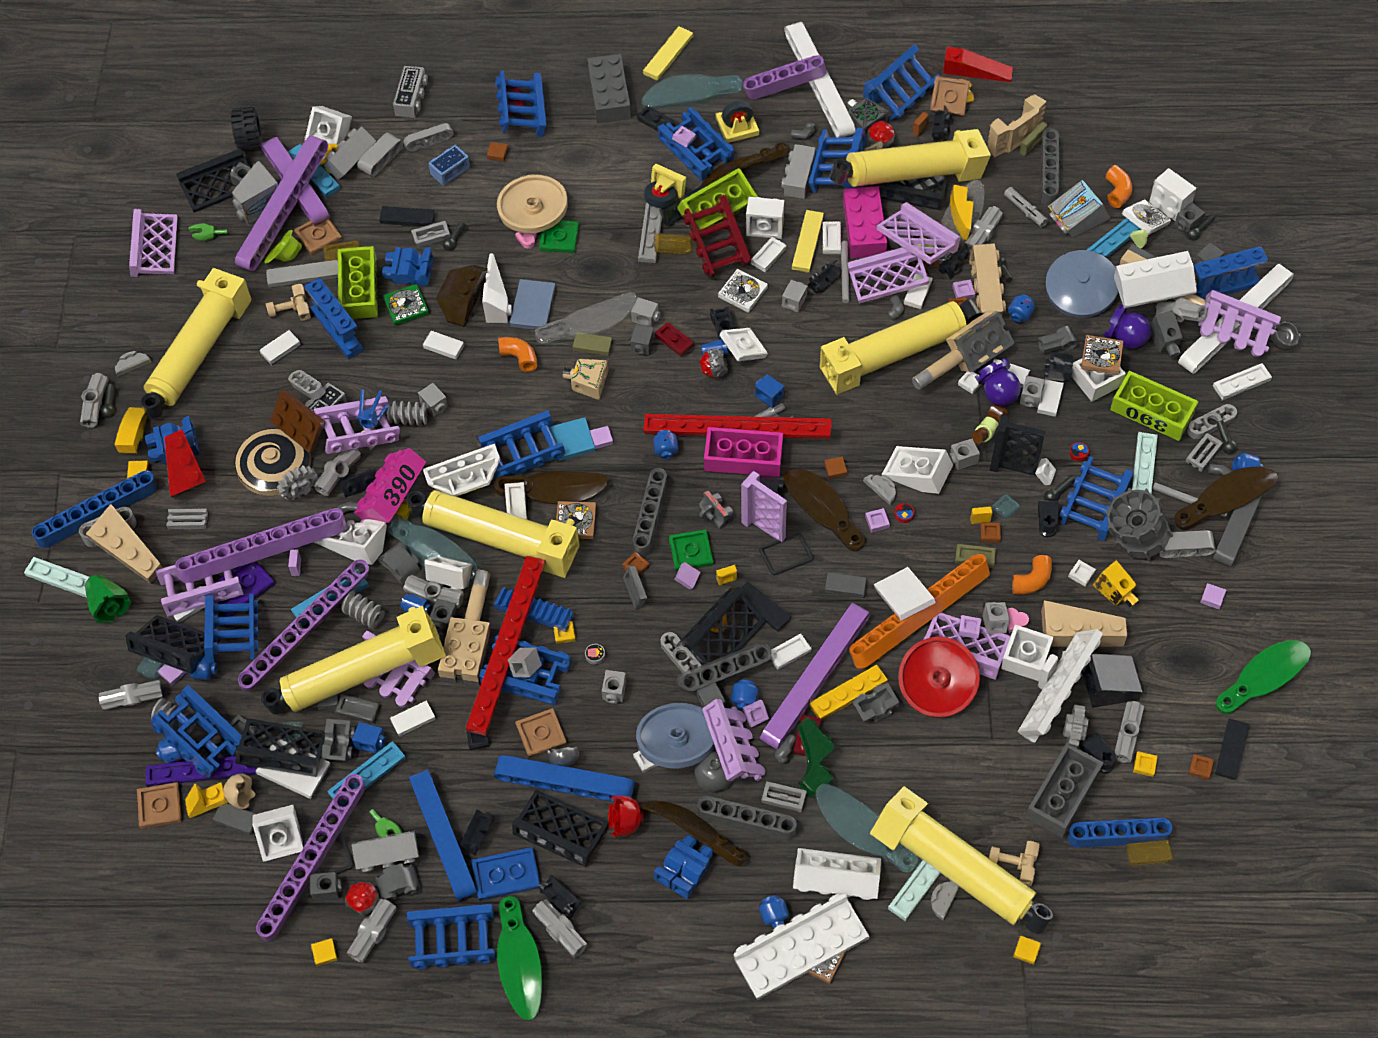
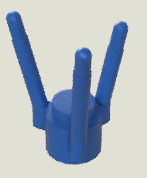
M361 389L357 419L365 428L376 427L378 421L388 410L389 404L383 408L378 416L376 415L375 409L382 394L381 390H379L372 408L363 411L364 389Z

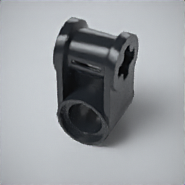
M726 305L721 309H710L712 324L715 327L718 338L722 339L720 337L722 330L733 329L729 307Z
M1038 501L1039 533L1044 537L1048 538L1056 534L1059 511L1058 501Z
M1095 732L1079 743L1081 751L1103 762L1101 773H1109L1114 769L1116 754L1100 734Z

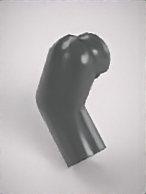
M806 123L803 130H792L791 138L807 139L815 132L814 123Z
M898 295L890 299L893 307L888 312V316L892 320L896 319V317L899 318L904 312V306Z
M1209 464L1208 473L1226 475L1232 472L1231 469L1224 465Z
M349 501L338 505L337 508L342 510L343 514L353 510L355 512L358 502Z
M788 735L775 752V758L779 763L787 762V755L796 742L794 735Z

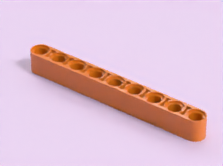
M982 554L973 555L927 590L935 599V604L902 621L894 613L852 644L849 650L855 667L862 669L871 665L990 575L986 557Z

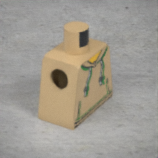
M579 359L575 369L564 368L563 378L571 379L572 390L595 399H600L608 374V361Z

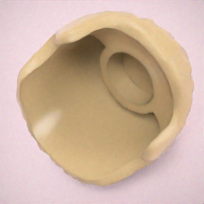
M242 773L233 775L227 780L223 788V794L229 804L238 809L249 807V800L255 796L254 791L251 789V777Z

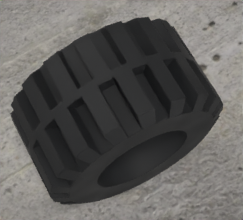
M254 106L232 108L231 126L237 149L241 148L242 151L261 149L262 131L256 108Z

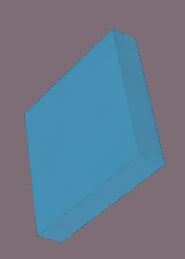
M585 417L549 427L556 445L563 443L566 454L559 461L595 452V446Z

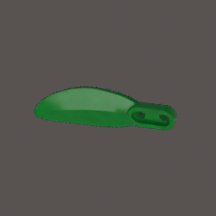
M1297 640L1283 641L1266 648L1245 666L1237 682L1218 696L1216 709L1220 713L1228 715L1245 704L1249 699L1267 695L1282 687L1306 665L1311 654L1310 648L1305 643ZM1243 688L1246 692L1241 693L1239 689ZM1228 700L1230 704L1226 705L1223 701Z
M508 896L499 903L502 924L497 948L499 975L504 991L515 1012L524 1020H532L536 1017L541 1003V963L535 941L529 930L524 926L520 903L517 898ZM508 904H513L512 907L506 908ZM511 923H516L514 927L509 926Z

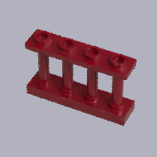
M726 195L720 196L716 206L693 214H691L689 208L685 209L683 220L685 225H689L691 230L689 235L692 242L695 241L696 253L698 258H702V268L705 275L708 274L709 278H713L715 269L735 262H741L742 267L750 264V255ZM715 213H722L724 220L721 223L701 230L697 229L695 220ZM723 229L729 231L730 236L728 239L704 247L701 237ZM730 245L735 247V255L713 263L710 262L707 253Z

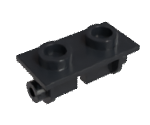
M944 105V110H938L935 113V126H933L932 138L935 141L940 139L948 141V136L951 133L950 122H952L953 117L946 105Z
M967 243L963 246L959 245L958 251L954 254L951 253L948 256L949 259L946 258L939 266V272L942 274L947 273L950 280L970 258Z
M837 260L832 264L828 262L821 268L822 272L820 274L816 272L809 278L810 283L807 286L811 285L814 293L822 292L829 285L825 280L826 278L832 283L841 275V268L834 265Z
M370 468L368 471L362 472L357 476L347 479L343 478L339 484L345 498L365 491L376 479V469L371 470Z
M477 809L459 846L475 856L481 848L480 845L490 824L494 821V815L489 812L484 814Z
M550 875L546 883L542 882L538 886L541 894L552 900L562 910L563 914H567L572 918L581 903L574 894L553 875Z

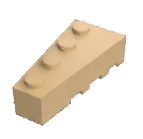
M995 244L973 245L969 264H972V278L976 277L974 279V291L979 294L976 296L977 307L982 314L987 311H999L1002 316L1003 311H1006L1005 300L1002 301L1001 296L1004 293L1003 284H1000L999 280L1001 278V267L997 265L999 251L995 249Z
M111 504L86 533L89 540L150 584L157 577L156 570L162 569L159 561Z
M1044 600L1041 610L1043 634L1053 637L1051 647H1068L1076 632L1098 629L1103 633L1098 647H1124L1127 638L1125 618Z

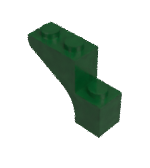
M806 717L799 723L798 731L807 759V770L797 784L813 798L833 779L829 769L824 765L821 766L819 763L836 746L827 734H823L818 729L819 726L814 720Z

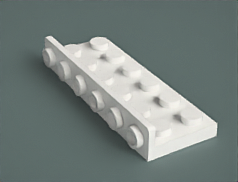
M1093 629L1076 632L1018 730V733L1032 743L1036 742L1039 735L1046 734L1051 728V721L1061 711V704L1071 694L1070 689L1081 677L1080 672L1083 667L1091 660V653L1100 645V638L1103 635L1101 631Z
M846 893L832 896L829 902L812 907L811 912L805 915L799 914L789 924H781L774 928L773 932L767 936L763 934L757 937L754 943L748 946L742 945L736 949V952L733 954L735 962L757 1000L869 939V935L848 902Z

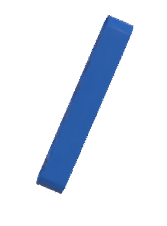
M142 471L36 525L32 529V536L39 547L48 548L79 532L81 525L100 517L110 504L115 509L128 507L153 494L158 488L157 482L150 471Z
M505 755L499 756L494 772V778L503 782L614 802V800H611L614 795H624L632 798L635 782L629 778Z
M428 769L409 776L412 788L457 901L476 894L477 891Z

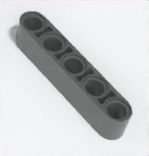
M1048 128L1043 132L1041 143V203L1045 206H1049L1057 200L1059 191V133L1053 128Z
M655 468L650 472L633 537L634 553H638L641 557H646L651 552L667 489V474L661 468Z
M1262 495L1233 511L1213 560L1232 566Z
M763 644L749 646L680 674L677 678V685L682 690H697L767 662L771 658V649ZM759 648L763 650V656L760 659L757 656ZM743 655L746 661L744 665L741 666L739 663V658ZM725 662L728 668L727 671L723 673L721 671V665ZM706 669L710 673L707 680L703 678V672ZM689 676L692 683L689 687H686L684 681Z
M711 796L701 797L698 801V815L704 821L787 841L793 839L796 835V820L789 815ZM704 806H710L712 809L709 811H704L702 808ZM724 811H730L732 814L729 816H725L722 813ZM750 816L752 819L745 821L742 817ZM770 821L772 824L769 826H765L762 824V822ZM788 825L791 826L792 829L786 831L783 830L782 827Z

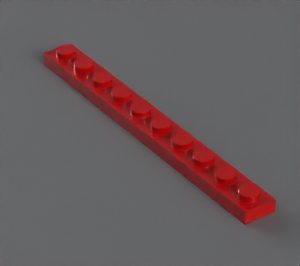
M645 414L643 431L644 434H657L660 431L669 430L675 435L707 436L708 427L779 432L783 433V438L831 439L832 420L824 418Z
M530 556L525 558L466 726L467 732L484 736L487 734L510 668L508 659L516 651L546 564L543 559Z

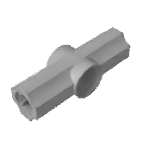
M995 206L989 207L982 219L976 221L971 235L965 242L970 254L973 245H983L991 239L995 227L1003 215L999 208Z
M1132 701L1126 703L1114 751L1116 760L1121 763H1130L1144 709V706L1139 702ZM1124 730H1130L1133 734H1128Z
M385 899L379 900L369 918L367 917L362 921L358 929V936L347 951L351 958L364 963L374 945L382 940L386 932V926L397 910L396 906Z
M547 899L540 901L532 910L533 914L546 927L549 935L557 943L560 942L573 958L581 955L587 948V943L574 930L571 922L563 914L560 915Z

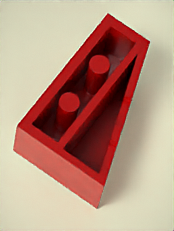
M183 430L165 436L170 497L206 482Z

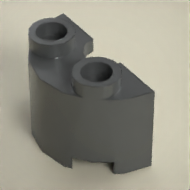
M402 542L395 544L378 558V562L386 570L388 569L402 585L405 584L408 576H415L420 572L417 565L419 563L418 558L414 554L410 555Z
M888 683L877 685L873 689L874 692L872 694L866 695L863 693L852 701L863 722L868 723L871 719L874 722L880 721L892 714L890 710L893 707L899 706V701Z
M326 719L325 742L322 747L321 759L347 761V759L353 758L354 749L351 745L356 727H352L351 721Z
M402 864L390 866L383 870V875L380 877L375 876L380 899H385L389 902L396 900L398 894L413 895L417 890L421 889L415 866L412 864L409 867H403Z

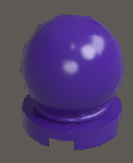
M1120 304L1109 322L1112 325L1108 331H1105L1104 338L1112 339L1116 337L1117 340L1123 341V347L1135 349L1142 347L1150 339L1152 333L1148 319L1142 314L1135 312L1127 314V308Z
M1007 358L1001 360L1002 363L997 365L996 362H993L979 371L980 376H975L979 385L984 384L986 398L996 406H1008L1014 403L1019 397L1021 390L1018 377L1013 372L1008 371L1011 365Z

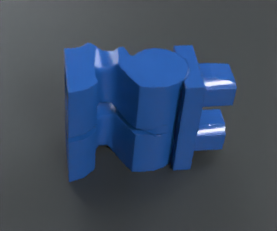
M396 247L395 252H386V264H392V267H383V277L392 279L394 284H408L410 282L412 285L428 286L434 259L431 247L425 248L423 255H420L413 248L401 249Z
M189 416L182 420L183 427L167 423L161 427H153L154 433L145 435L148 447L157 446V448L148 450L151 462L161 460L163 464H167L164 437L179 430H183L194 457L200 455L194 425Z
M689 835L682 841L678 840L665 858L664 867L659 866L654 870V880L669 889L672 887V891L687 900L692 895L694 887H697L698 882L709 869L710 859L713 855V850L707 846H703L699 852L694 850L693 848L696 846L697 841Z

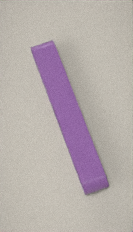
M274 137L262 143L261 147L278 175L283 179L293 160L279 139ZM308 183L297 203L308 219L313 221L312 225L314 226L330 217L325 206Z

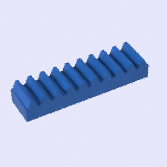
M503 587L494 603L495 609L507 612L514 591H508ZM534 598L527 620L552 628L556 627L558 630L566 632L574 615L570 608L566 610L563 606L557 607L554 603L551 605L548 601L543 602L541 599L536 600Z

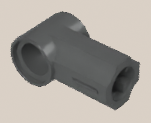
M1069 326L1058 329L1056 333L1038 338L1039 349L1043 354L1058 349L1068 351L1075 348L1078 344Z

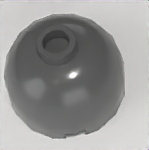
M712 751L707 758L695 766L696 782L704 791L716 793V791L722 790L723 792L733 783V781H727L717 751Z

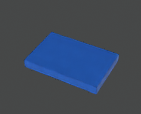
M533 847L471 860L479 901L539 889L540 882Z

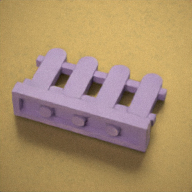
M1214 290L1207 294L1204 301L1207 302L1205 304L1207 317L1204 321L1201 320L1198 323V326H1201L1200 333L1202 336L1207 337L1214 331L1218 333L1217 340L1220 343H1226L1229 338L1234 339V346L1237 350H1243L1247 345L1251 346V353L1255 357H1259L1268 351L1269 347L1266 344L1269 335L1274 334L1275 330L1273 328L1279 324L1280 316ZM1218 314L1224 316L1221 327L1215 326ZM1235 321L1241 323L1238 334L1232 332ZM1252 328L1258 330L1255 341L1249 339Z
M366 630L362 637L366 641L376 635ZM414 660L393 669L385 681L380 679L382 675H379L363 683L367 688H373L377 683L380 684L379 692L384 698H388L392 693L398 695L396 697L397 705L405 707L409 702H414L413 695L420 685L424 686L426 684L425 677L431 680L435 672L428 665L419 667ZM408 669H413V673L409 672ZM405 675L409 679L403 688L399 690L396 687Z
M715 699L702 708L727 781H734L739 776L743 779L751 776L757 781L762 779L761 776L765 774V769L755 761V758L759 756V752L754 746L749 744V740L753 736L749 729L743 727L742 723L746 721L745 714L742 711H738L737 707H732L731 709L724 708L721 699ZM736 740L741 741L742 744H737ZM742 758L748 759V762H744Z

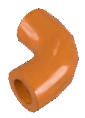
M1114 165L1105 176V179L1115 187L1108 194L1107 199L1112 207L1120 208L1132 195L1133 185L1127 173L1119 166Z
M514 337L498 338L500 356H516L519 361V368L524 372H531L537 368V358L534 349L526 341Z
M1046 555L1034 557L1032 559L1031 573L1027 575H1013L1012 593L1029 594L1042 589L1051 577L1052 559Z

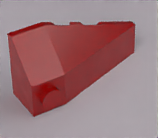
M947 46L943 74L1011 82L1013 67L965 48Z

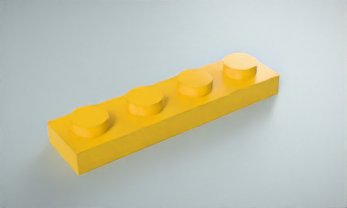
M875 665L811 701L809 706L817 718H821L822 721L852 704V701L857 696L863 693L868 695L873 692L877 685L886 684L888 679L880 668Z

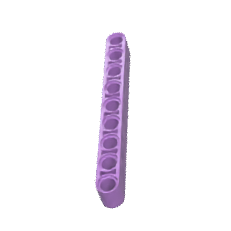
M314 136L307 137L235 257V264L250 271L257 269L328 150V142Z
M334 508L180 558L176 562L175 567L181 581L190 583L340 534L346 530L347 524L342 510Z
M361 559L354 561L240 673L238 682L239 687L243 691L250 692L254 690L343 602L350 591L355 590L367 578L369 573L367 562ZM361 566L365 569V572L358 574L354 570L356 567ZM349 580L352 584L345 588L341 585V582ZM335 594L338 598L335 601H329L327 596ZM320 607L324 612L321 615H315L313 610ZM302 621H307L310 626L307 629H301L299 624ZM293 635L296 640L293 643H287L285 637ZM274 649H279L282 652L278 657H273L270 653ZM259 663H265L267 669L258 671L256 666ZM245 677H251L253 682L250 685H244L242 680Z
M854 603L849 606L763 730L760 740L775 749H778L783 744L786 737L790 735L801 719V715L809 707V703L814 700L866 624L870 616L869 611Z
M351 774L345 779L257 923L256 931L263 941L270 942L278 936L310 883V874L316 873L363 795L365 786L359 775ZM357 782L360 784L357 789L349 788L352 783ZM342 800L349 801V804L347 806H339V803ZM331 818L339 819L334 825L328 824ZM322 835L328 837L323 843L317 842L318 838ZM310 853L317 854L314 860H306ZM299 871L306 872L302 879L295 878ZM289 889L295 890L293 896H291V897H285V896H284V894H285V892H286L287 890H289ZM281 907L284 909L281 915H273L276 908ZM272 926V931L269 934H263L262 930L264 927Z

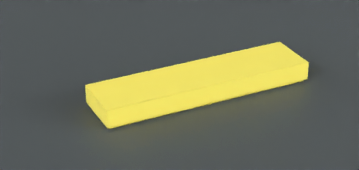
M678 27L645 67L643 74L658 81L693 38V33Z
M806 210L792 270L810 272L824 213Z

